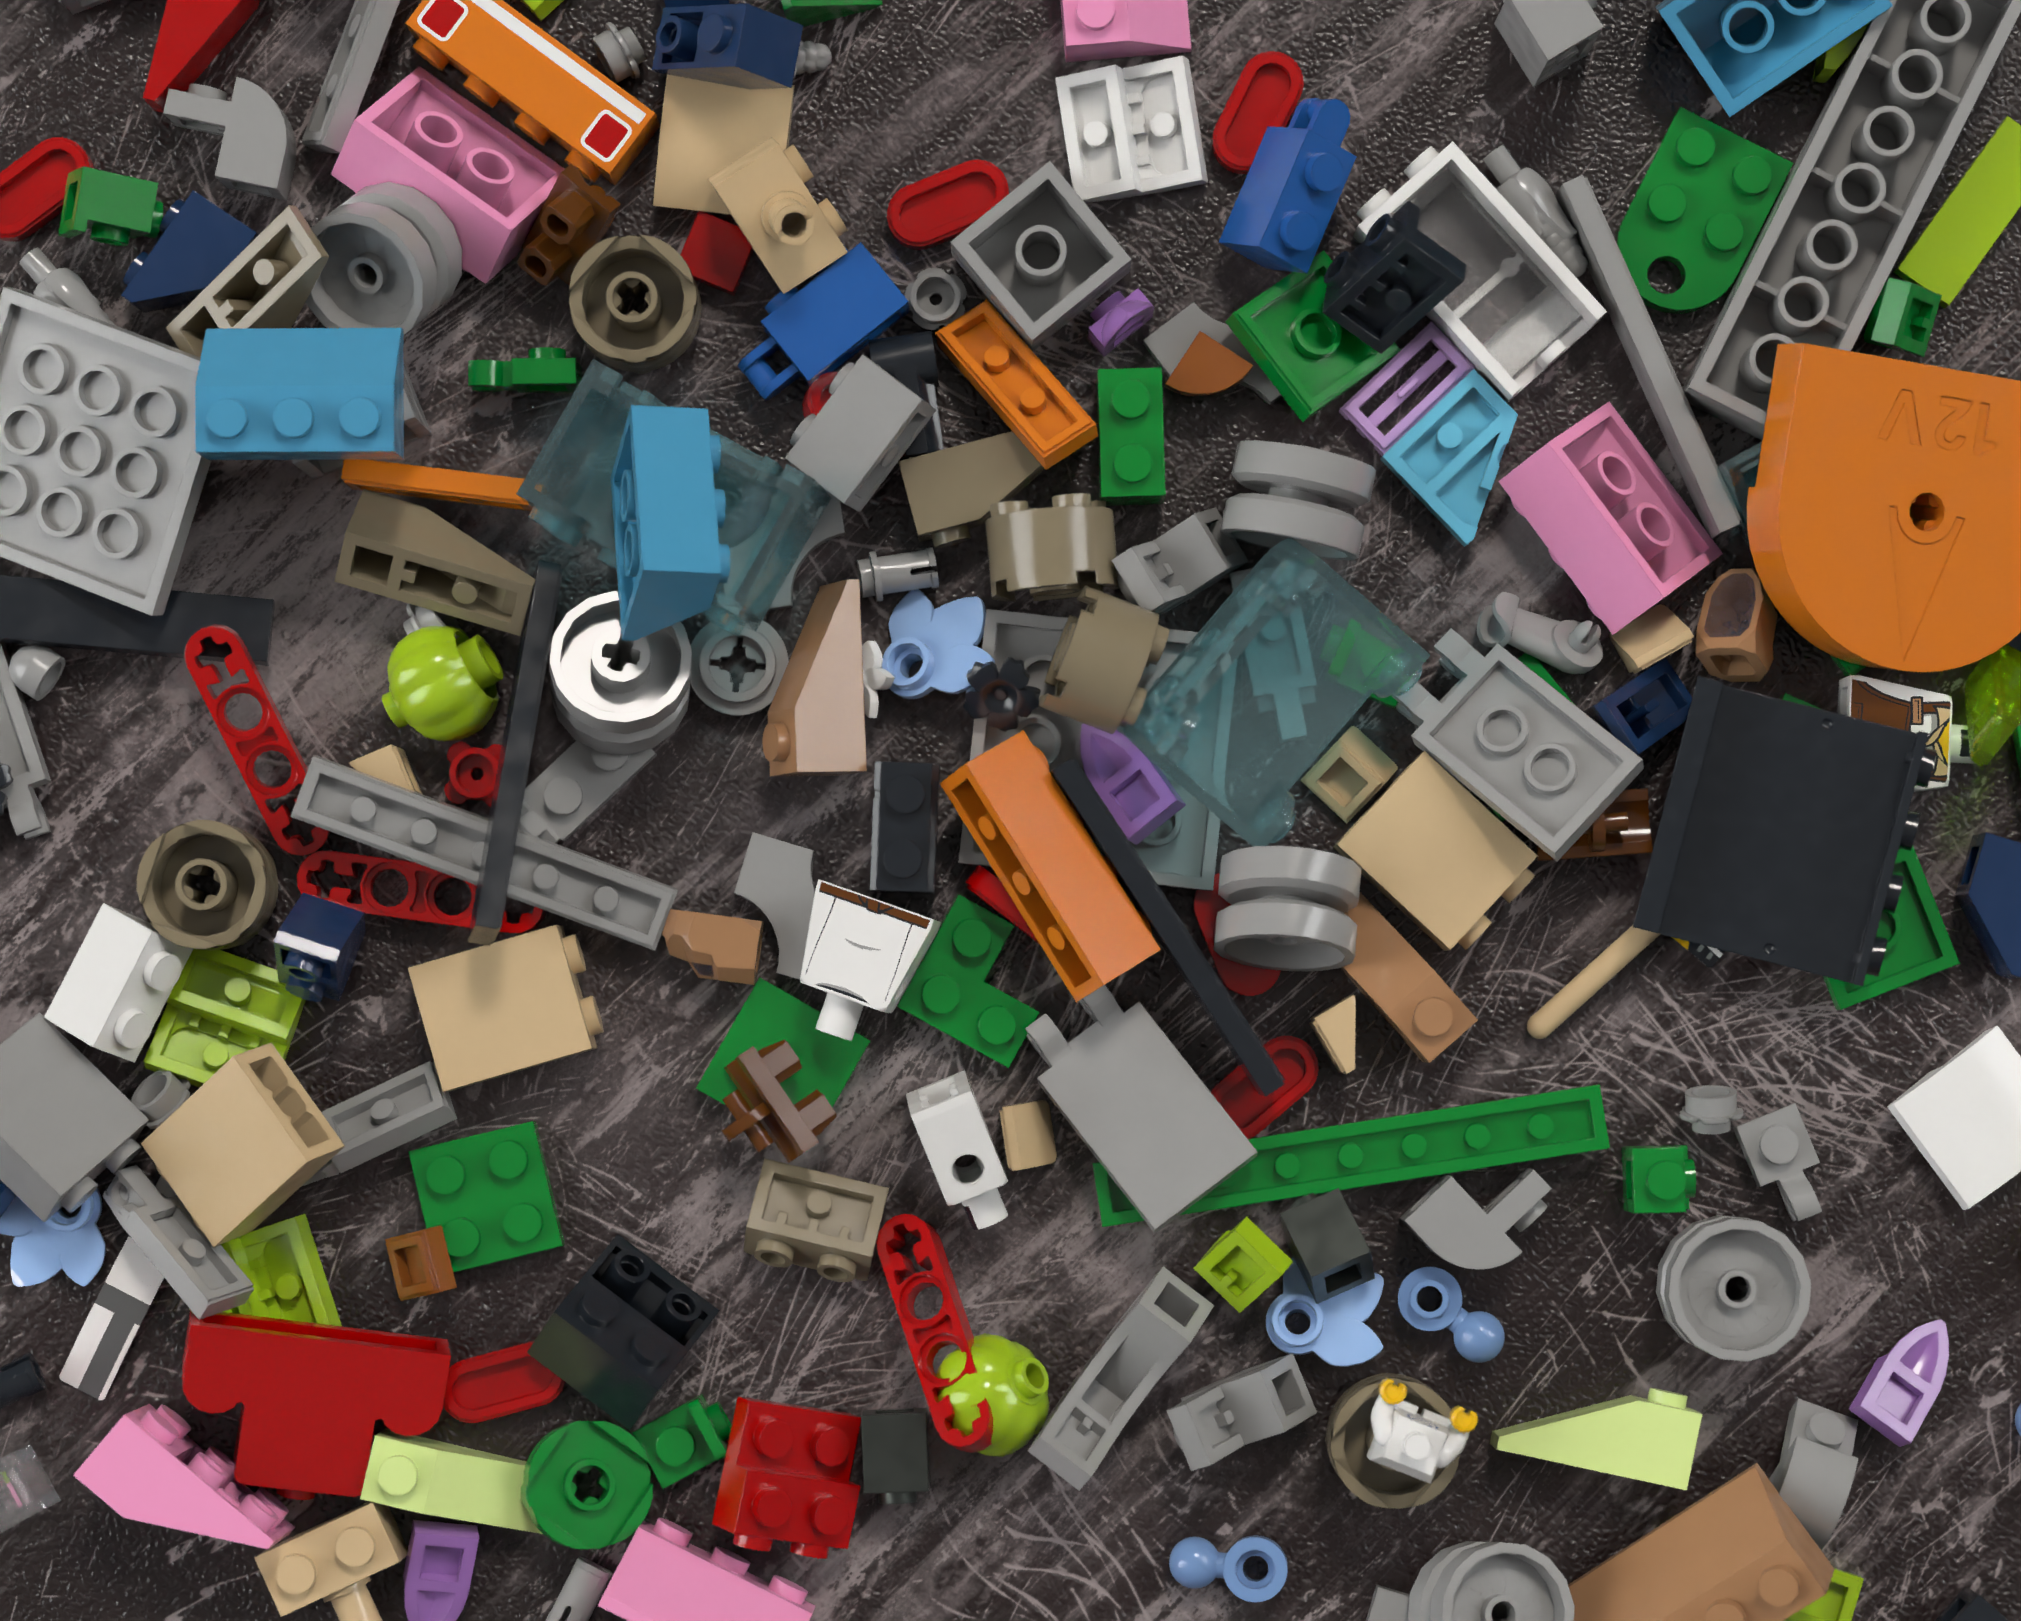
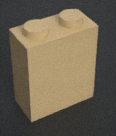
M1426 751L1420 753L1333 846L1343 857L1353 860L1361 868V874L1444 951L1451 950L1457 942L1466 950L1481 936L1492 923L1484 913L1500 896L1510 903L1530 883L1535 874L1527 867L1538 856Z
M560 925L549 926L491 943L490 946L484 945L408 968L443 1092L456 1090L597 1049L594 1035L604 1032L594 996L583 998L577 978V973L586 971L576 934L566 937L563 926Z
M272 1043L240 1053L229 1059L141 1143L155 1163L159 1174L170 1184L191 1214L196 1227L205 1234L213 1247L252 1232L345 1147Z

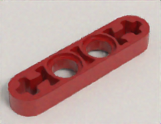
M218 624L201 628L190 637L185 646L184 658L187 668L274 840L281 849L290 854L300 856L312 854L324 845L331 831L315 826L311 831L314 840L305 842L300 834L290 837L285 827L293 819L286 802L277 810H274L269 799L285 796L298 784L302 785L308 768L238 633L225 625ZM210 636L216 644L227 642L231 646L232 653L224 659L231 677L243 669L249 681L232 684L219 696L215 695L211 684L223 681L218 668L213 663L203 666L198 655L206 650L203 639ZM240 693L250 694L260 702L262 719L257 726L246 730L232 725L226 714L227 703L232 696ZM270 750L284 754L291 765V776L288 781L276 787L268 786L261 782L255 771V764L259 755Z
M317 851L309 855L300 864L297 873V887L301 895L306 893L364 912V914L470 928L477 885L464 881L471 890L470 905L464 912L458 915H448L439 908L436 902V893L438 887L444 881L456 877L415 862L337 851ZM332 861L334 862L333 868L335 873L358 877L356 865L366 864L367 868L360 882L362 903L355 904L351 902L356 890L334 887L330 891L329 898L321 897V887L311 884L313 871H324L326 862ZM386 870L401 872L408 882L406 898L396 906L387 907L377 901L373 893L375 879ZM534 906L532 913L521 914L519 923L513 924L510 923V912L504 910L502 926L499 932L523 934L534 930L543 921L546 911Z
M906 1213L896 1215L885 1222L879 1231L876 1242L877 1251L935 1428L941 1439L960 1451L969 1453L983 1451L992 1444L993 1415L986 1397L982 1402L976 1404L980 1410L981 1417L976 1418L972 1422L974 1432L968 1436L960 1429H953L951 1422L955 1413L949 1395H946L940 1402L938 1399L940 1390L952 1386L966 1373L969 1375L977 1373L972 1357L974 1336L941 1238L935 1228L916 1215ZM910 1232L921 1239V1241L913 1245V1252L917 1264L928 1271L916 1273L912 1261L897 1252V1250L905 1246L904 1235ZM939 1287L943 1295L942 1308L931 1319H918L914 1312L915 1298L925 1288ZM953 1344L958 1345L962 1353L966 1352L967 1359L960 1375L949 1382L950 1378L941 1379L936 1377L933 1362L940 1349Z

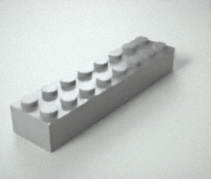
M1890 0L1893 6L1869 22L1862 37L1850 53L1682 388L1690 405L1763 440L1777 344L1806 343L1846 351L1852 350L2021 12V0Z

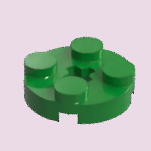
M571 1421L550 1431L533 1448L524 1468L521 1499L523 1505L528 1509L535 1526L553 1542L571 1549H600L625 1540L638 1529L645 1519L653 1499V1484H650V1470L647 1465L649 1460L640 1442L620 1426L606 1421ZM594 1467L601 1473L597 1484L603 1489V1493L598 1499L587 1496L580 1502L574 1495L577 1486L572 1482L573 1477L577 1471L586 1474Z

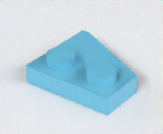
M1473 369L1395 443L1380 460L1465 547L1475 537L1478 522L1488 494L1494 484L1500 467L1499 463L1505 446L1510 439L1518 414Z

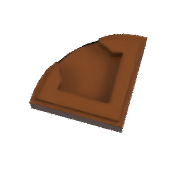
M1199 331L1164 387L1185 396L1213 395L1236 386L1249 374L1253 365Z

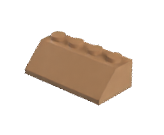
M1756 1463L1574 1580L1568 1586L1575 1606L1574 1621H1784L1827 1593L1834 1567L1791 1508L1781 1498L1779 1492L1758 1463Z

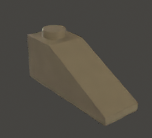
M288 205L166 327L179 350L201 358L206 329L292 328L329 259V255L297 206Z
M1012 431L898 461L919 542L932 539L934 548L947 547L971 539L969 529L981 526L991 517V504L1011 500L1045 470Z
M363 489L345 532L334 582L520 636L536 579L426 507Z

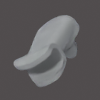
M1501 592L1494 599L1492 605L1486 606L1477 620V635L1482 645L1494 648L1497 643L1502 647L1509 644L1565 673L1585 674L1594 669L1603 657V648L1599 640L1601 628L1598 624L1592 627L1593 622L1588 620L1581 623L1575 620L1558 621L1520 609V598L1511 593Z

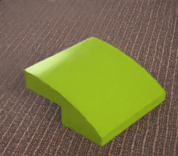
M193 949L167 999L166 1009L143 1061L145 1069L154 1072L170 1071L177 1079L188 1080L191 1085L200 1088L233 1056L268 1043L274 1045L285 1061L305 1004V999L299 998L286 990V984L278 980L276 969L222 950Z
M306 1214L260 1228L221 1244L224 1250L254 1284L252 1286L254 1290L245 1304L223 1312L342 1326Z

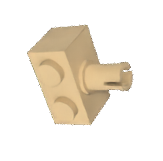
M771 137L708 178V180L775 284L785 294L848 253L838 238L848 229L828 198L817 204L804 183L814 176L795 146L791 145L782 150L780 145Z
M368 1501L264 1550L254 1558L281 1617L323 1598L324 1603L331 1601L340 1621H382L366 1583L371 1581L370 1575L388 1568L405 1558L408 1548L389 1506Z

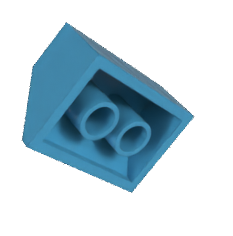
M1664 0L1655 7L1728 116L1731 117L1893 5L1890 0Z
M403 328L206 329L195 384V452L207 460L404 459Z
M630 406L610 477L622 640H638L710 609L718 583L726 584L728 582L730 549L728 544H719L718 528L723 527L725 520V492L723 489H715L714 474H718L721 462V441L719 435H710L708 409Z

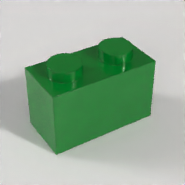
M1162 367L1098 369L1096 389L1100 501H1106V506L1163 504L1166 496Z

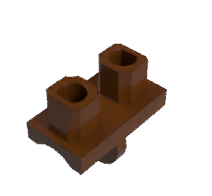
M570 164L558 176L521 247L524 250L517 261L519 267L541 285L547 286L556 277H559L570 286L571 275L578 261L591 247L601 241L603 235L606 234L612 224L620 203L612 196L606 195L604 189L600 186H589L584 181L580 171Z
M1648 788L1623 790L1559 860L1652 853ZM1534 843V850L1538 855L1535 858V862L1555 860Z
M786 1040L764 1047L758 1052L752 1046L724 1067L738 1088L722 1099L736 1119L735 1122L721 1131L728 1142L743 1132L747 1135L757 1152L775 1142L788 1163H790L819 1143L816 1136L821 1134L837 1117L828 1100L817 1089L793 1105L780 1086V1083L802 1069L800 1059Z

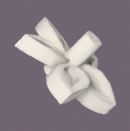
M866 641L862 645L864 712L868 718H877L879 700L876 690L889 689L895 677L886 669L881 668L883 657L877 642Z

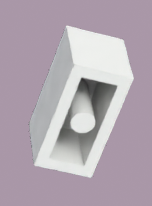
M103 903L44 1018L94 1048L135 1063L193 948L172 943L161 936L151 923Z

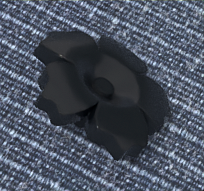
M1008 657L1002 664L1000 672H998L997 665L992 661L985 664L975 662L973 668L967 672L966 677L972 687L966 691V701L963 707L973 719L983 718L988 715L987 724L989 726L1006 732L1007 730L1018 728V716L1027 718L1034 709L1039 707L1041 690L1036 687L1027 686L1030 675L1024 668L1023 660L1017 661L1012 657Z

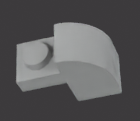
M236 77L231 101H226L227 93L225 91L201 84H189L188 92L168 89L163 113L175 126L223 136L215 177L225 188L287 201L296 163V138L288 118L265 90L253 82Z
M1216 507L1193 514L1157 539L1133 546L1111 560L1118 571V585L1125 598L1134 605L1158 613L1159 616L1209 588L1249 561L1236 539L1220 532L1222 516Z
M1526 1168L1482 1209L1452 1176L1445 1174L1400 1217V1220L1431 1252L1449 1263L1467 1269L1494 1268L1510 1262L1522 1253L1520 1248L1505 1232L1512 1226L1521 1232L1531 1225L1548 1207L1541 1198L1552 1188L1535 1170Z
M1293 1353L1253 1366L1202 1387L1182 1397L1181 1403L1167 1410L1173 1426L1175 1440L1183 1450L1191 1471L1212 1465L1244 1445L1284 1433L1317 1413Z
M1798 1398L1789 1411L1780 1463L1769 1480L1822 1550L1840 1519L1854 1480L1858 1458L1852 1456L1859 1420Z

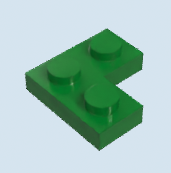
M956 894L941 922L938 933L897 1007L1009 1068L1028 1034L1025 1028L1035 1021L1039 1012L984 982L1015 925L967 898Z

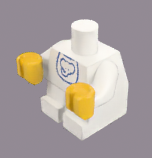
M1385 1378L1379 1384V1396L1375 1401L1370 1417L1374 1437L1367 1457L1371 1461L1431 1484L1436 1469L1448 1466L1464 1450L1470 1431L1477 1425V1414L1471 1410L1466 1413L1464 1412L1465 1408L1455 1406L1450 1411L1449 1418L1424 1408L1420 1415L1417 1413L1419 1408L1417 1405L1404 1401L1407 1394L1406 1386L1400 1382L1394 1385V1380Z

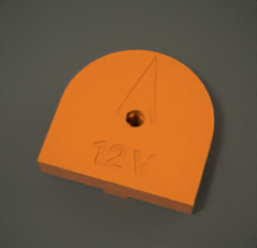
M1806 343L1777 344L1755 487H1748L1747 531L1754 565L1763 588L1775 608L1799 635L1822 651L1849 663L1899 671L1937 672L1959 668L1979 661L2002 648L2021 632V381Z

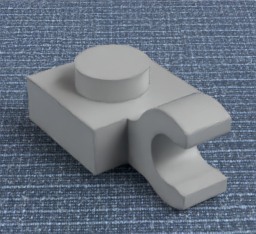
M1796 1103L1733 1127L1757 1187L1776 1181L1792 1221H1800L1822 1212L1817 1196L1803 1172V1169L1816 1165L1820 1161Z

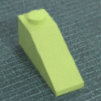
M1650 1388L1647 1399L1629 1395L1492 1431L1490 1444L1496 1450L1687 1490L1702 1413L1686 1407L1687 1395Z
M385 1429L375 1435L360 1497L361 1500L426 1515L543 1534L531 1520L528 1509L523 1505L521 1499V1486L523 1484L526 1461L420 1436H403L392 1432L390 1429Z

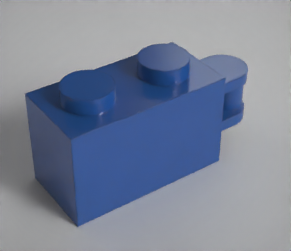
M1307 98L1296 107L1288 127H1267L1219 243L1266 269L1308 273L1357 157L1340 147L1350 124V112L1344 102L1338 99Z
M861 242L850 251L847 250L848 253L817 272L819 275L801 290L794 287L785 294L780 292L765 306V310L769 315L761 321V324L769 338L746 355L737 365L765 401L779 394L800 376L810 387L814 381L820 378V375L836 371L869 345L868 340L878 338L910 312L909 301ZM779 349L791 365L777 375L766 362V359Z

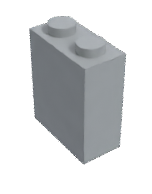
M39 1012L0 1044V1180L43 1222L48 1220L61 1207L72 1213L97 1189L98 1185L93 1180L108 1168L115 1175L118 1170L123 1169L139 1153L142 1147L136 1142V1139L149 1119Z

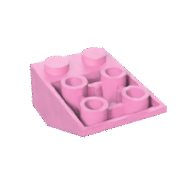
M147 1404L124 1414L73 1475L120 1516L131 1520L264 1549L271 1548L288 1536L295 1528L285 1519L289 1510L277 1497L261 1487L254 1493L246 1485L238 1483L234 1477V1461L213 1446H210L207 1451L202 1449L187 1436V1433L191 1430L190 1425L180 1415L165 1405H161L156 1410L152 1405Z

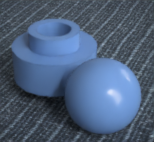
M1423 1267L1411 1272L1403 1280L1398 1292V1305L1405 1320L1413 1327L1424 1331L1449 1329L1453 1332L1454 1345L1457 1351L1465 1359L1472 1362H1487L1495 1358L1502 1350L1505 1334L1500 1321L1492 1314L1484 1311L1469 1313L1463 1309L1461 1287L1450 1273L1437 1267ZM1427 1286L1437 1288L1442 1294V1304L1433 1312L1423 1310L1418 1304V1294Z
M1259 1535L1247 1536L1238 1540L1232 1545L1228 1553L1218 1552L1215 1546L1204 1538L1188 1537L1174 1546L1169 1557L1171 1574L1181 1585L1197 1589L1209 1585L1215 1578H1223L1234 1595L1248 1602H1263L1274 1597L1284 1586L1288 1574V1562L1282 1548L1275 1541ZM1251 1556L1262 1557L1268 1564L1267 1575L1259 1580L1249 1578L1244 1571V1562L1247 1558Z

